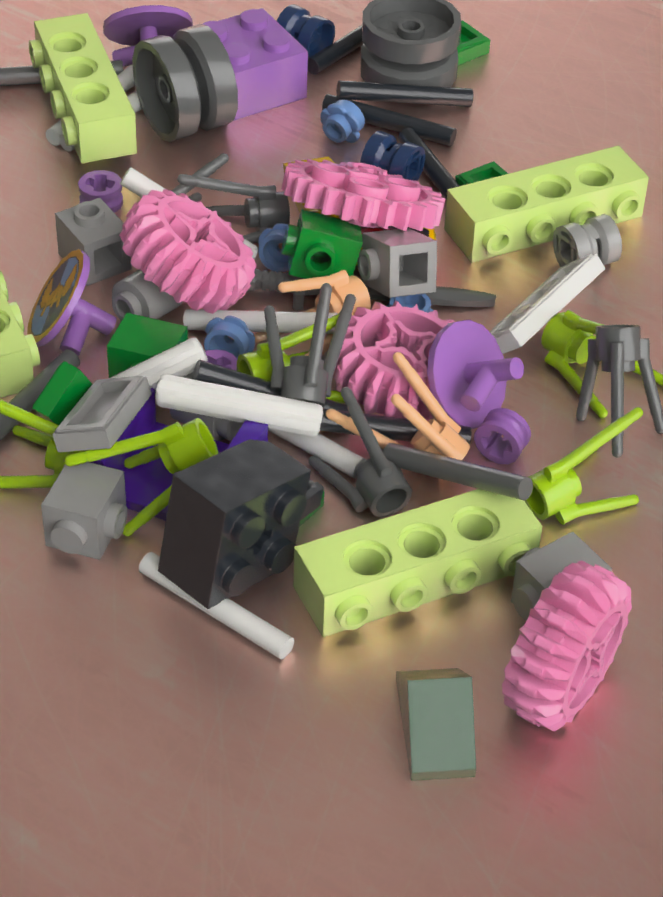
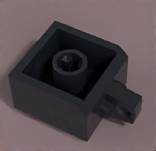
M251 439L173 474L158 572L207 609L214 607L224 599L241 595L252 585L273 574L283 572L291 565L294 560V546H296L300 521L320 506L324 487L318 482L310 480L311 470L271 442Z

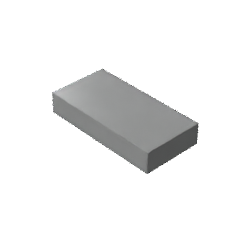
M132 376L96 380L52 434L57 451L70 452L112 448L152 395L147 377Z

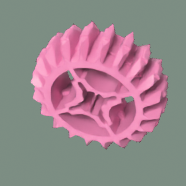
M164 189L162 192L151 190L148 195H143L138 203L135 202L127 213V219L122 225L123 229L119 235L124 243L123 251L126 255L132 257L131 265L134 268L140 269L145 274V281H152L159 287L160 293L166 292L173 296L176 303L183 301L193 310L198 311L202 308L206 312L214 314L217 310H228L230 306H233L239 299H242L251 287L250 283L256 276L254 271L257 267L255 260L252 258L253 252L251 248L243 244V235L236 233L231 228V222L221 219L217 215V211H211L204 207L201 201L194 202L184 193L176 195L173 191Z
M396 300L392 307H386L380 302H375L371 310L357 307L354 316L351 317L333 374V378L336 381V391L341 392L342 388L349 387L357 402L364 405L365 414L377 412L388 417L406 419L391 402V396L399 394L429 421L434 417L403 376V373L393 360V355L396 352H401L430 390L427 375L429 350L437 333L448 323L455 321L451 319L441 320L438 318L437 310L427 313L419 310L417 304L412 308L402 307Z
M581 560L566 566L562 572L553 577L549 588L542 590L539 601L534 608L530 609L527 621L519 629L520 635L516 644L510 650L511 659L504 669L505 680L502 683L504 704L516 711L517 716L537 727L542 725L552 731L563 727L566 722H572L575 714L584 707L588 699L594 694L599 683L604 681V675L609 665L614 661L613 657L618 646L622 643L621 637L629 624L628 614L632 609L631 588L626 585V582L618 579L613 572L597 564L593 566Z

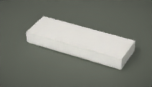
M589 254L560 267L489 331L495 337L502 354L522 347L606 269L597 254Z

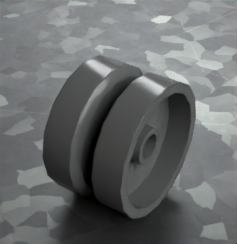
M446 0L371 1L364 9L362 19L363 45L361 46L360 63L362 79L365 82L451 87L457 79V47L460 44L461 35L460 12L452 3Z
M197 24L178 30L172 38L159 35L141 40L135 46L132 63L137 95L147 120L162 140L173 142L193 135L197 132L198 127L208 131L228 125L235 119L238 110V89L234 70L224 45L209 26Z

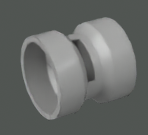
M601 214L588 218L584 225L573 222L557 227L553 235V248L560 267L589 254H597L603 265L618 261L621 257L622 239L615 221L609 215Z

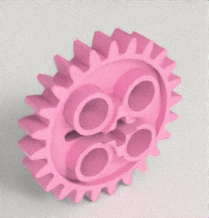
M307 159V162L295 160V163L288 162L281 188L285 196L292 197L293 202L305 203V208L321 209V214H335L346 222L371 228L382 227L388 229V226H394L403 231H407L408 227L422 231L423 227L433 229L434 226L440 225L445 204V198L441 197V193L432 191V187L422 186L418 181L404 179L402 175H389L387 170L360 162H340V164H335L328 160L318 162Z

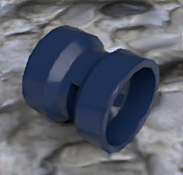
M296 4L287 6L277 19V22L308 51V58L334 41L335 26L332 21L320 15L311 17L308 10Z
M376 131L367 141L360 163L370 164L387 170L389 175H402L404 179L418 181L425 163V150L423 147L411 142L397 143L393 135L383 131Z

